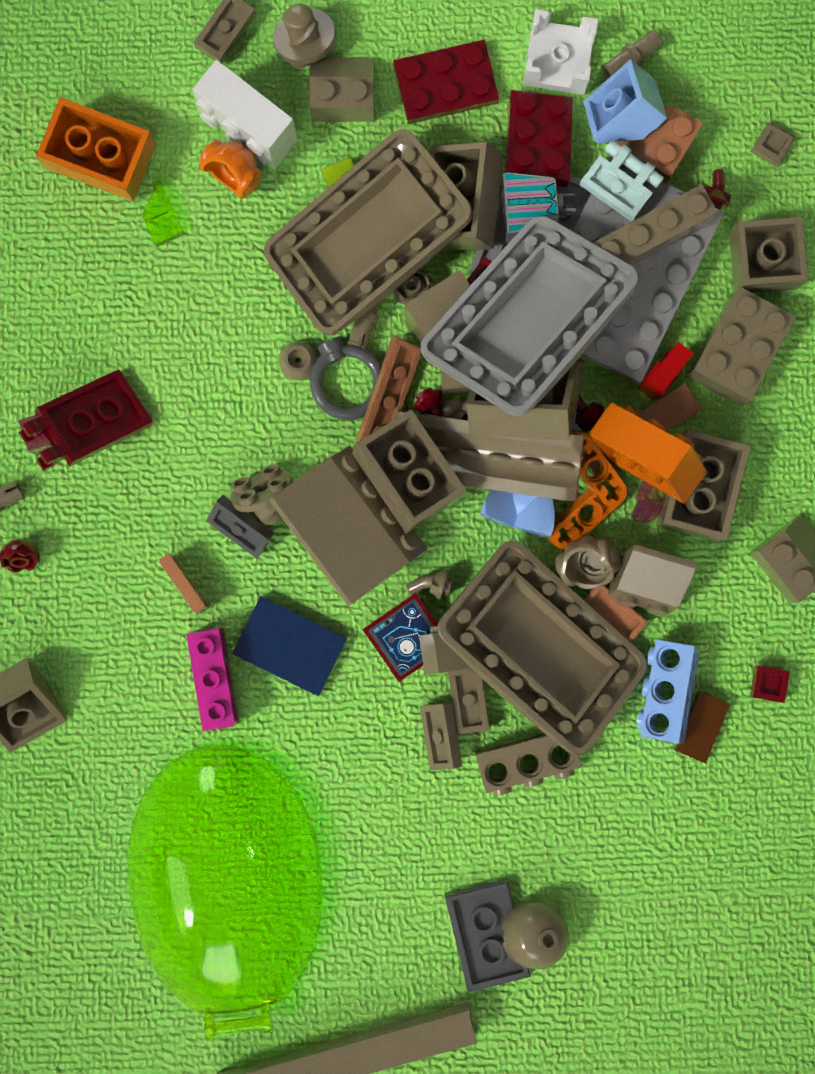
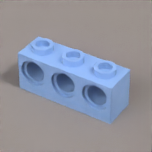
M656 640L655 646L650 647L648 653V665H652L650 678H645L642 695L646 697L645 708L639 711L637 728L641 729V737L677 744L685 743L700 647ZM671 650H676L680 656V661L674 668H669L665 662V657ZM665 682H670L674 687V695L669 700L663 699L660 695V688ZM659 714H664L669 720L668 729L663 733L655 727V719Z

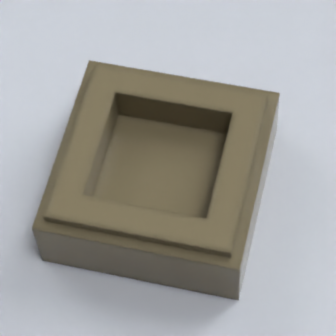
M768 122L750 152L778 167L794 142L795 137Z

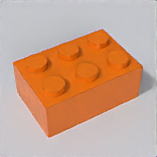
M60 97L36 157L48 170L134 202L156 147V142L151 132Z
M611 402L589 432L591 439L608 461L685 504L707 473L701 462L702 457L693 449L694 443L681 434H677L675 437L667 433V429L656 420L650 419L647 422L641 419V415L628 405H624L621 408Z

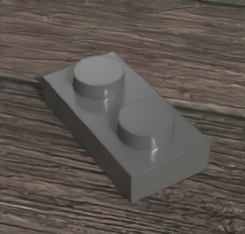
M224 495L216 501L206 522L256 559L264 552L274 535L273 531L247 512L236 510L231 500Z

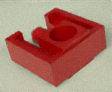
M678 342L660 362L658 361L653 365L643 378L638 389L652 401L656 398L659 400L677 380V374L693 356V353Z

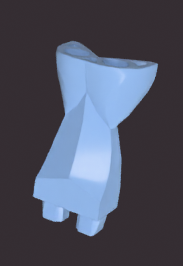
M573 422L572 429H576L578 424ZM491 490L480 513L482 517L543 537L551 536L555 522L553 499Z

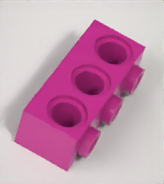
M224 628L186 634L202 731L237 725L239 717Z

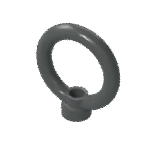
M338 336L317 347L321 355L316 360L310 374V390L316 404L326 414L340 420H356L365 416L382 365L370 351L358 346L344 344L341 337ZM344 357H353L365 363L373 377V388L370 396L362 404L351 408L341 407L331 402L326 396L322 384L326 368L331 363Z

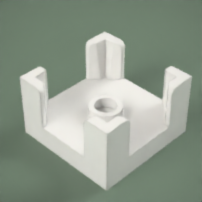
M535 9L523 85L584 95L590 77L591 66L589 65L598 19L582 17L580 27L549 23L551 12Z

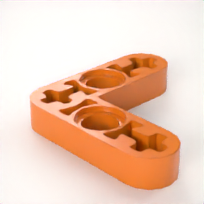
M572 429L571 433L585 435L583 452L586 453L581 459L579 476L589 489L555 518L552 534L547 538L560 549H565L569 542L581 539L622 504L627 495L625 483L593 440L586 433L577 429ZM593 460H598L600 463L598 473L594 476H588L586 472L588 464ZM605 481L614 487L612 489L614 493L612 497L608 496L609 492L601 482ZM591 504L593 506L592 516L587 520H581V509L585 505ZM570 519H573L576 523H578L579 527L576 528L575 526H573L574 523H572ZM561 528L566 529L565 533L567 536L564 539L560 538L559 530Z

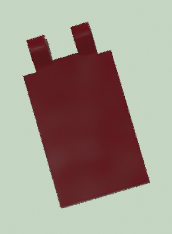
M118 369L38 406L34 412L37 418L22 424L23 430L18 433L25 444L37 439L42 434L44 435L51 447L39 453L41 457L37 458L36 461L41 469L45 471L65 459L70 467L149 428L153 420Z

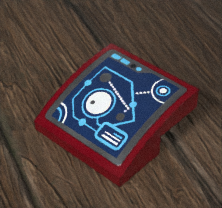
M414 593L362 630L398 682H400L423 666L419 635L431 634L430 627L438 625L418 595Z

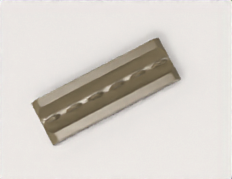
M395 410V419L407 411ZM414 413L463 486L564 501H576L585 435L571 433L569 441L470 434L467 419Z

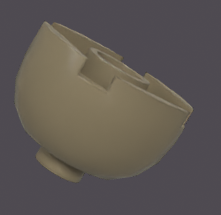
M536 901L520 903L508 913L503 922V948L511 960L525 968L542 970L551 967L563 957L568 947L569 932L567 923L562 915L548 904Z

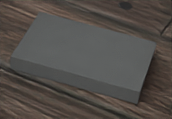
M507 879L444 894L468 992L531 977L529 968L520 966L511 960L503 948V922L508 913L514 908Z

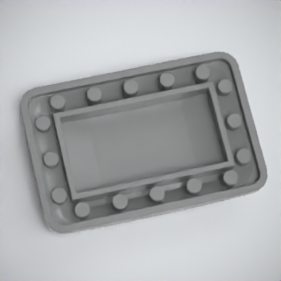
M547 217L533 218L527 222L427 333L421 342L422 355L428 362L506 413L513 416L527 414L572 367L626 302L638 285L637 271L631 265Z

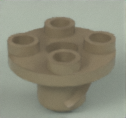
M305 4L292 5L282 14L283 19L275 28L273 41L279 56L291 63L294 68H304L335 50L337 44L336 29L328 14L321 10L310 8Z
M273 464L263 468L261 473L249 478L242 477L235 480L231 485L233 491L230 496L233 507L241 512H255L258 521L263 525L279 522L282 520V517L269 499L293 483L292 477L287 471L280 470L279 465Z

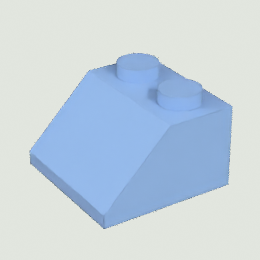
M632 59L625 63L583 101L593 140L596 143H609L611 140L620 142L644 139L652 131L658 129L667 119L655 79Z

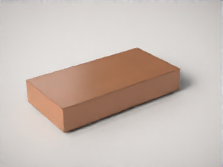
M168 553L159 559V563L194 613H202L210 607L173 554Z
M601 585L591 589L583 600L632 643L649 621L632 607L619 605L616 599L609 598V588L607 586Z

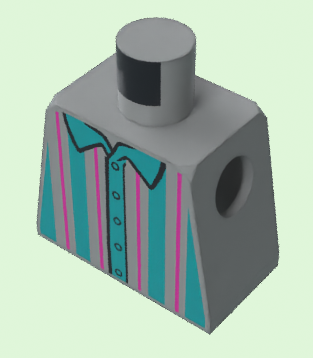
M503 173L501 191L505 242H510L527 222L533 218L547 217L559 223L558 214L576 212L575 194L557 195L555 178Z

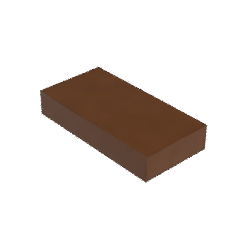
M698 691L689 712L685 743H676L674 750L706 764L730 704Z

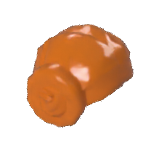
M214 139L201 153L199 169L203 172L209 171L216 180L236 193L239 199L242 200L249 196L260 184L262 171L257 167L255 155L240 142L229 141L223 143L220 140Z

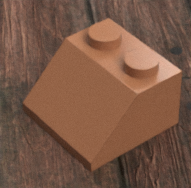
M663 105L667 119L658 129L652 131L644 139L620 141L618 145L621 147L626 145L632 150V155L645 164L650 162L656 167L654 170L664 177L662 182L667 184L703 123L677 107Z

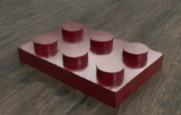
M485 39L393 60L407 125L499 103Z
M511 90L508 105L505 173L553 177L556 179V186L567 187L570 180L573 97Z

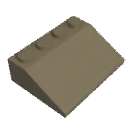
M351 446L329 457L269 499L348 607L428 549L414 530L406 534L353 456V448Z

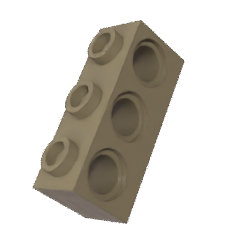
M545 733L475 752L486 793L493 792V796L512 792L511 786L524 783L525 788L544 783L542 778L555 775L556 779L570 777L575 774L574 769L581 768L579 757L567 752V757L563 762H553L551 758L552 750L559 745ZM527 754L534 755L537 760L536 766L530 771H524L520 768V760ZM494 763L505 765V774L500 779H492L488 776V769Z

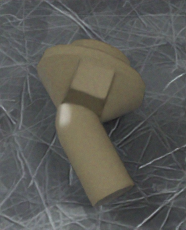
M448 569L441 572L436 571L434 575H425L409 582L407 588L412 595L430 588L429 592L433 593L440 600L442 594L448 596L453 577L447 576Z

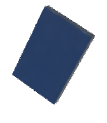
M260 596L232 654L319 697L348 638Z

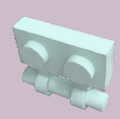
M611 140L604 151L611 155L613 160L609 162L599 155L579 185L632 222L653 193L644 187L643 184L647 181L657 188L664 177L654 170L656 167L650 162L645 164L632 155V150L626 145L621 147ZM625 165L637 174L636 178L633 179L619 168Z

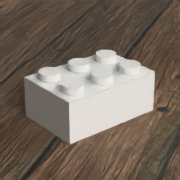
M215 60L192 89L196 99L195 105L201 112V119L210 127L215 128L218 126L225 131V137L229 141H238L245 148L250 149L254 153L257 163L263 167L267 164L275 170L298 141L293 118L217 60Z

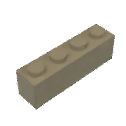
M701 184L593 242V244L632 266L708 225L718 211Z

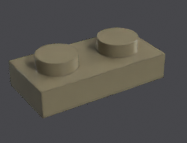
M223 0L194 41L195 48L222 64L255 17V8L243 0Z
M471 668L449 671L448 677L457 735L489 730L482 678Z
M452 702L420 706L430 770L462 767Z

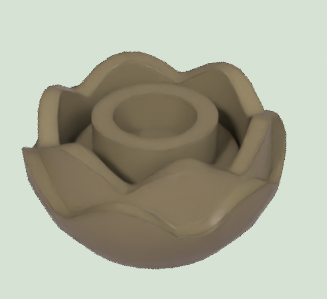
M418 269L393 292L397 300L405 305L433 287V283L424 270Z
M301 341L291 342L282 349L279 355V366L284 376L288 379L304 381L310 378L318 356L315 349L308 343ZM297 358H300L301 362L296 363L295 360Z

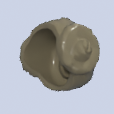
M595 535L585 536L569 542L564 552H561L555 558L556 570L565 585H577L583 589H593L610 583L622 563L620 550L614 541L609 537L599 538Z

